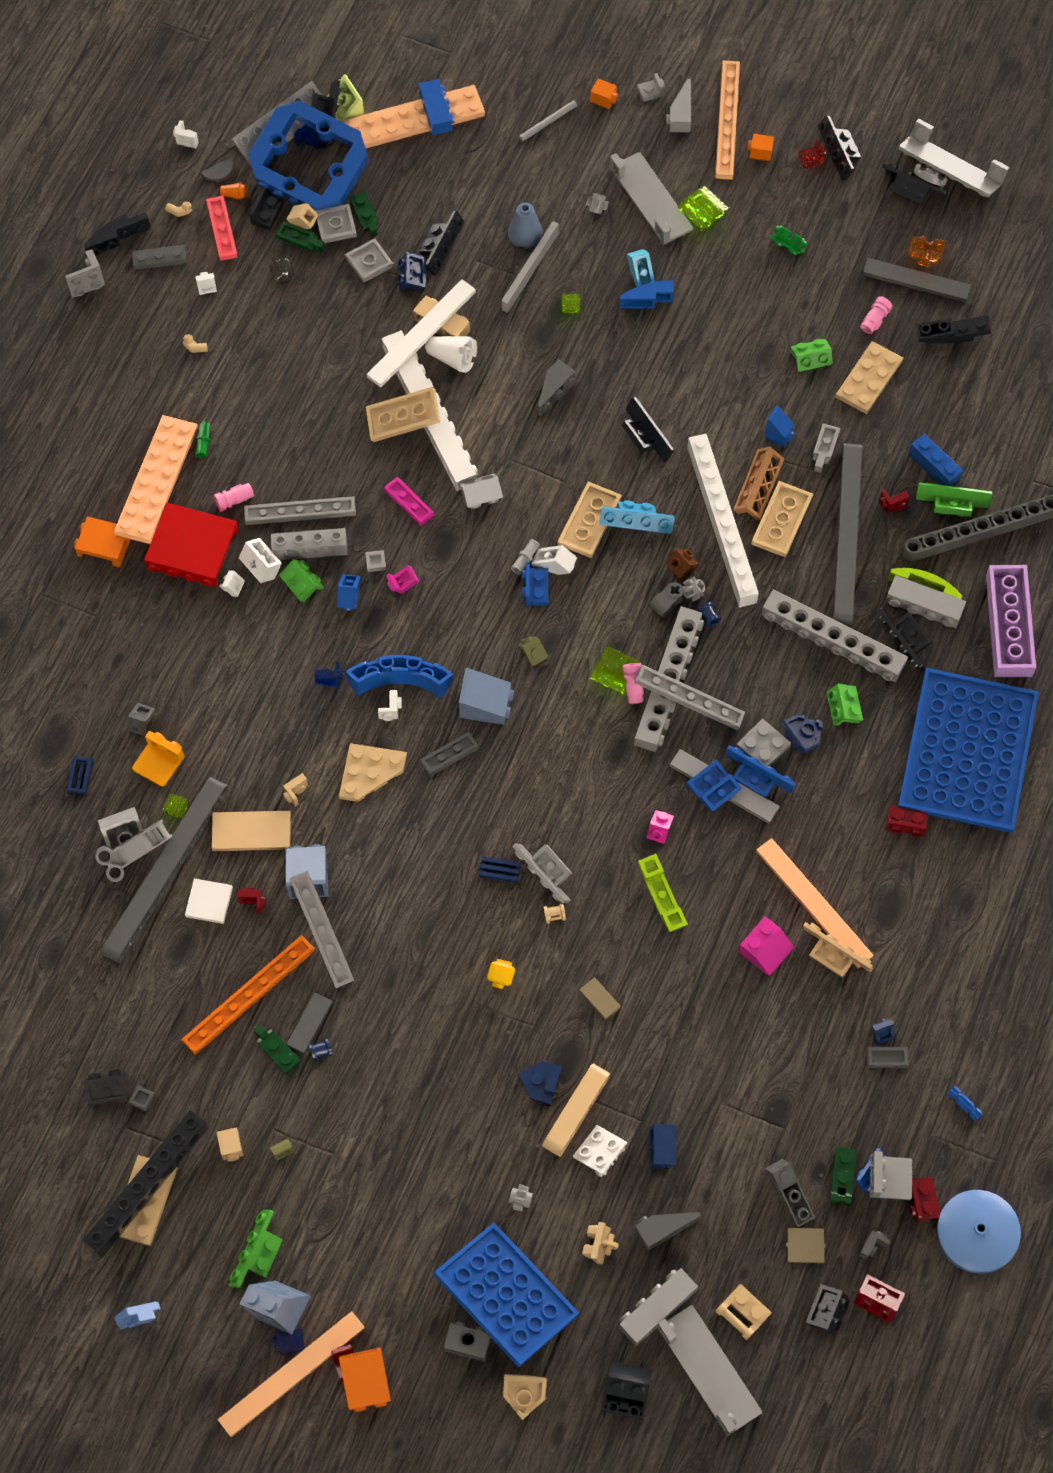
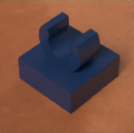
M883 1018L882 1022L878 1024L872 1022L874 1041L877 1045L896 1038L894 1024L891 1019L886 1020Z

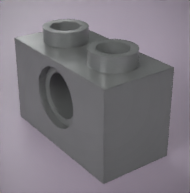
M462 1322L450 1323L444 1352L485 1362L491 1337L481 1327L471 1329L467 1328L468 1325ZM471 1336L474 1338V1342L471 1345H465L462 1342L463 1338Z

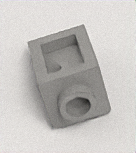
M657 73L654 74L653 80L637 85V90L643 102L662 97L663 89L665 88L663 79H660Z

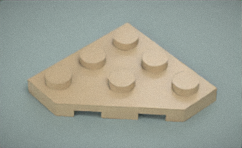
M350 743L339 799L359 802L370 792L376 791L387 784V781L401 775L404 772L407 752Z

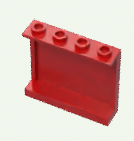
M166 503L144 559L146 567L152 572L159 571L171 577H182L189 582L197 581L208 587H217V577L233 535L237 536L239 530L237 521Z

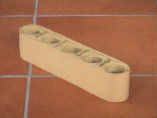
M594 1063L589 1067L547 1135L542 1147L561 1157L608 1081L611 1073Z

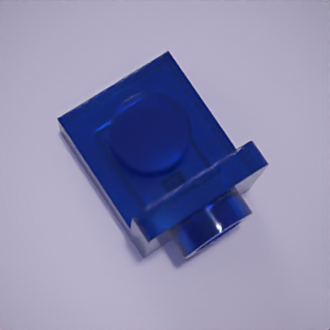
M304 125L295 131L294 140L297 146L304 140L307 145L313 146L316 150L322 146L317 132L311 127Z
M336 662L334 671L315 669V684L338 687L339 680H343L344 670L340 667V662Z
M302 1328L294 1329L292 1334L276 1330L277 1336L273 1337L274 1348L279 1350L280 1355L300 1352L305 1349Z

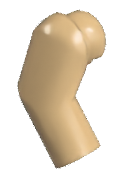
M184 202L181 207H176L168 203L165 211L181 217L192 211V205L190 202Z

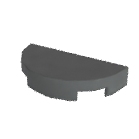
M232 158L202 171L201 176L207 181H216V183L230 178L234 168Z

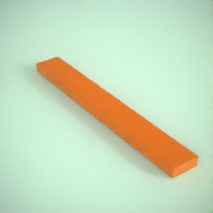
M301 935L181 1039L182 1042L194 1055L199 1053L315 951V948Z

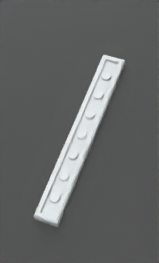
M461 280L367 373V378L379 387H382L476 293L475 288Z

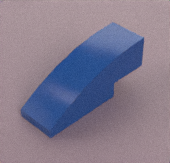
M673 280L648 283L620 295V308H655L656 302H673Z

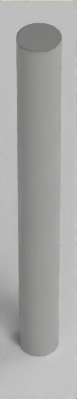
M574 100L521 134L519 139L522 142L577 107V103Z

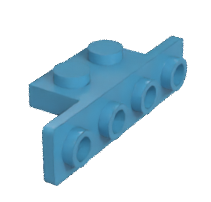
M626 500L624 502L618 501L617 508L602 507L599 524L671 534L675 517L673 515L656 513L655 506L652 504H636Z

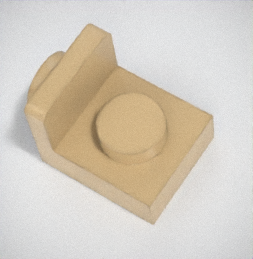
M303 773L283 786L284 798L288 803L292 802L295 807L299 805L295 794L302 793L308 786L307 778Z

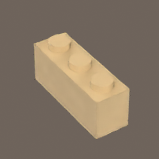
M425 296L413 310L414 320L417 322L421 321L439 302L434 298ZM455 313L436 334L447 337H466L470 332V322L466 317Z

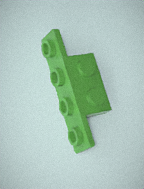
M920 482L916 499L934 502V512L971 517L972 507L990 508L992 491Z
M263 1210L258 1214L256 1218L257 1224L247 1238L248 1244L239 1255L238 1266L230 1275V1287L240 1288L248 1270L262 1278H266L283 1240L266 1231L274 1211Z

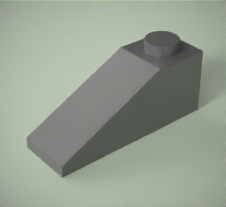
M699 1212L652 1215L649 1218L644 1216L636 1222L637 1225H635L634 1230L646 1250L649 1251L698 1222L701 1214Z

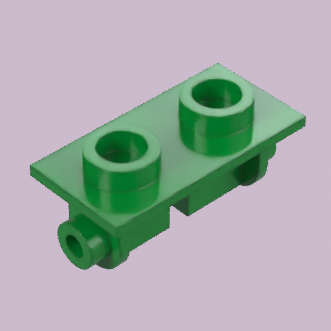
M777 225L774 229L776 234L769 236L776 245L787 247L788 251L794 255L805 253L803 249L807 246L806 239L797 234H793L790 239L789 237L792 232L783 226L779 227Z

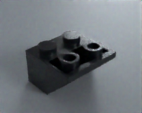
M611 1361L602 1411L643 1420L653 1370Z

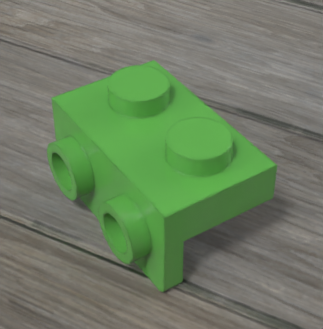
M816 339L813 342L799 343L791 346V353L796 360L799 372L832 365L833 363L832 348L826 339Z
M293 559L279 576L301 602H305L316 589L322 590L324 586L320 583L321 579L309 570L310 566L305 561Z
M837 684L827 691L834 726H838L843 722L860 723L863 721L856 686Z

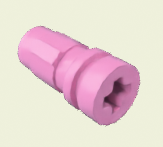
M878 297L871 306V311H869L860 325L861 329L867 334H872L874 330H877L883 322V317H886L892 309V303L884 297Z
M247 483L236 485L227 492L222 491V494L217 493L213 496L219 511L222 512L227 510V507L232 508V505L254 497V493L250 484Z
M641 663L622 666L625 673L624 679H626L628 702L630 704L644 702L643 687L634 683Z

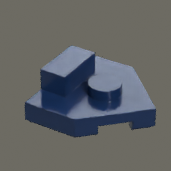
M797 714L781 723L786 731L784 736L791 742L794 750L799 749L804 754L818 747L823 721H814Z
M542 1061L518 1074L532 1101L551 1106L562 1066Z

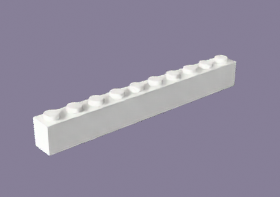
M402 330L382 338V346L386 354L404 337ZM417 353L396 372L406 394L433 387L431 380L425 376L426 372L423 365H419L417 361ZM436 392L440 423L424 427L456 491L461 490L459 483L476 479L478 471L475 465H471L468 451L463 450V442L460 436H456L454 424L452 421H448L447 411L445 407H441V401Z
M707 434L689 437L688 452L738 606L743 607L756 604L759 593Z

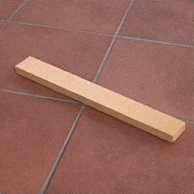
M723 61L715 175L717 179L733 180L740 62Z
M772 838L756 850L759 856L827 934L834 936L840 945L844 946L846 944L851 947L857 956L861 957L863 955L869 960L873 958L874 955ZM853 962V964L857 967V969H859V968L861 967V966H859L858 964H856L855 962Z
M351 1311L221 1416L218 1421L230 1437L234 1436L332 1356V1350L345 1346L361 1333L365 1327Z

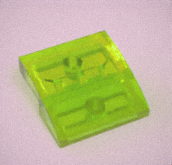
M705 186L692 193L678 206V209L701 230L713 225L715 219L726 214L729 209Z
M607 646L600 661L597 662L590 679L625 694L626 679H624L625 673L622 666L642 662Z

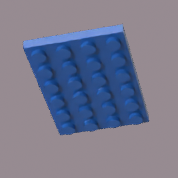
M492 1223L433 1274L518 1368L579 1315V1312L495 1223Z

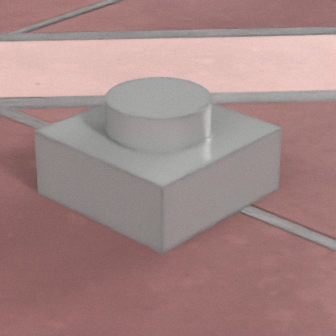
M384 550L365 552L368 572L386 570Z

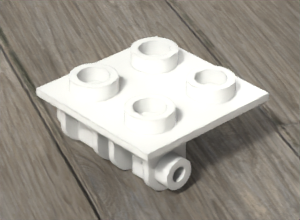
M596 1125L573 1155V1158L592 1168L599 1177L607 1174L606 1172L610 1165H614L613 1161L618 1160L617 1157L625 1150L624 1147L627 1142Z

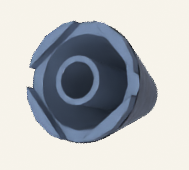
M521 203L517 206L508 228V238L514 246L530 249L540 242L543 236V229L534 207L530 203Z

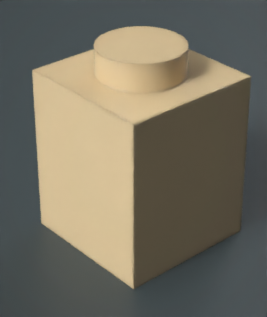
M308 204L293 206L286 220L303 229H311L318 214Z
M237 1127L217 1132L223 1160L231 1162L243 1156Z

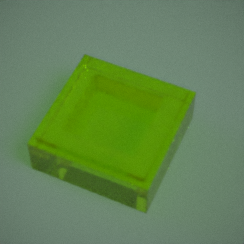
M562 294V313H580V294Z
M171 793L163 809L164 813L182 819L189 804V799Z

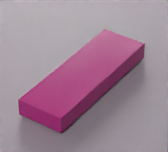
M398 477L384 487V491L420 527L434 516V512Z

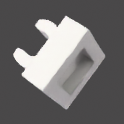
M202 272L200 273L201 276H196L199 295L217 292L213 273Z
M228 571V574L223 577V585L220 584L219 587L227 591L231 596L238 597L245 580L235 571Z

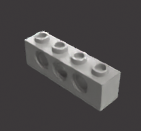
M345 528L271 534L272 553L279 560L348 555Z

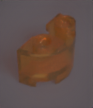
M912 236L907 252L908 257L917 260L918 265L933 267L935 263H941L947 241L936 239L934 242H928L925 237Z

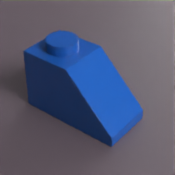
M778 406L774 408L767 419L765 438L784 447L787 441L791 442L794 437V424Z
M342 574L338 584L337 608L347 611L356 609L359 599L360 575Z

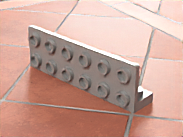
M313 81L309 82L227 142L231 148L236 145L252 167L249 153L275 109L298 101L311 106L313 94H321ZM295 120L285 137L286 142L307 129L308 126ZM276 142L274 145L279 146L282 142Z
M920 119L916 121L911 135L898 148L905 155L916 158L920 163L929 165L935 171L942 172L950 179L962 183L965 187L971 188L985 197H990L1003 184L1010 168L994 159L986 173L928 142L934 127Z
M640 152L624 160L620 159L617 153L610 156L611 171L663 245L693 231L691 223Z
M692 1305L666 1321L664 1319L658 1323L657 1329L727 1436L762 1414V1410Z

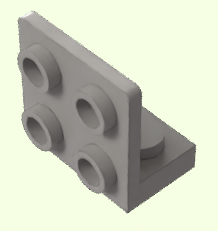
M92 249L85 252L87 268L65 276L72 298L82 296L84 293L105 286L100 265Z
M874 1151L870 1157V1197L911 1200L912 1159L883 1157V1152Z

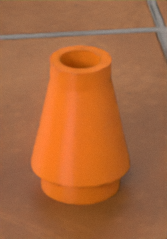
M242 182L222 185L220 194L221 196L242 200L247 197V185L242 184Z

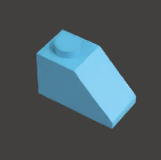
M644 249L628 253L627 258L630 272L636 287L655 282L649 253Z

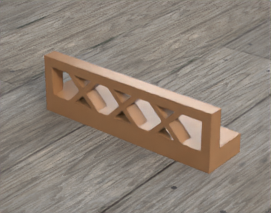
M771 447L757 449L733 509L736 513L747 512L756 520L761 519L784 458ZM772 457L777 460L775 467L772 466ZM766 471L769 472V476H770L769 482L766 481V477H765ZM761 486L763 487L764 491L763 497H760L759 492ZM755 501L758 507L757 512L752 509Z

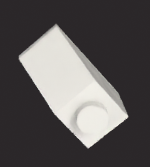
M563 545L537 549L531 565L541 569H548V572L557 575L568 574L573 570L577 557Z

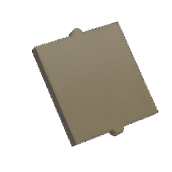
M787 1229L788 1243H786V1247L788 1248V1263L824 1264V1249L826 1248V1244H824V1229Z

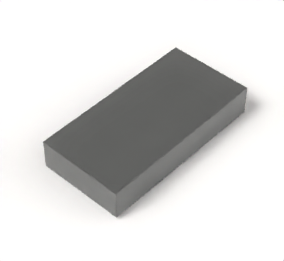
M867 1047V1067L908 1068V1047Z

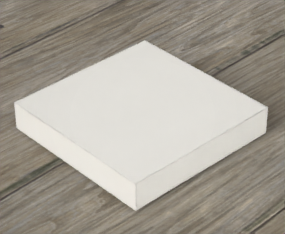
M194 879L185 917L224 924L233 886Z

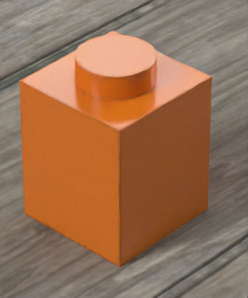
M597 79L591 90L590 102L609 109L612 103L615 104L617 101V86Z
M753 134V139L749 140L747 151H750V158L770 161L774 137Z

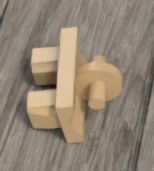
M599 1222L598 1225H589L587 1236L595 1239L594 1245L585 1244L582 1254L597 1264L603 1265L605 1255L610 1256L611 1250L618 1249L619 1246L618 1243L613 1242L615 1235L610 1234L611 1228L607 1227L603 1222Z

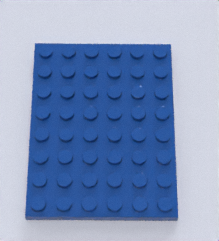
M926 668L898 807L1013 833L1039 691Z

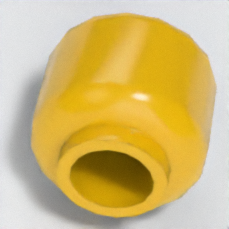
M497 959V961L490 964L487 980L492 982L493 987L503 989L504 986L512 984L515 968L511 962Z

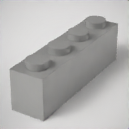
M897 575L894 577L886 598V602L893 607L906 609L912 614H919L928 620H935L947 627L954 628L957 627L966 601Z
M682 1268L678 1271L674 1269L666 1277L667 1281L662 1286L660 1283L651 1290L652 1295L648 1299L642 1298L635 1305L637 1309L632 1313L628 1311L621 1317L619 1328L635 1346L639 1345L657 1328L659 1322L667 1319L697 1291L698 1286Z

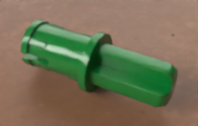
M202 422L200 424L199 434L196 437L197 448L195 453L198 458L207 457L208 444L211 441L209 438L210 423Z

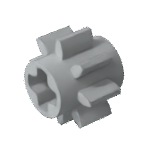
M593 193L592 197L589 196L586 205L590 206L589 211L601 214L602 210H607L609 202L605 201L606 196Z
M695 576L683 582V595L687 599L692 598V601H696L704 596L705 584L701 579L696 580Z
M519 1184L518 1189L512 1188L509 1203L513 1204L514 1210L522 1212L523 1207L529 1208L533 1193L528 1192V1186Z

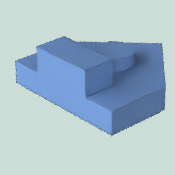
M158 1302L128 1307L115 1316V1321L121 1330L149 1323L156 1318L154 1313L161 1308Z

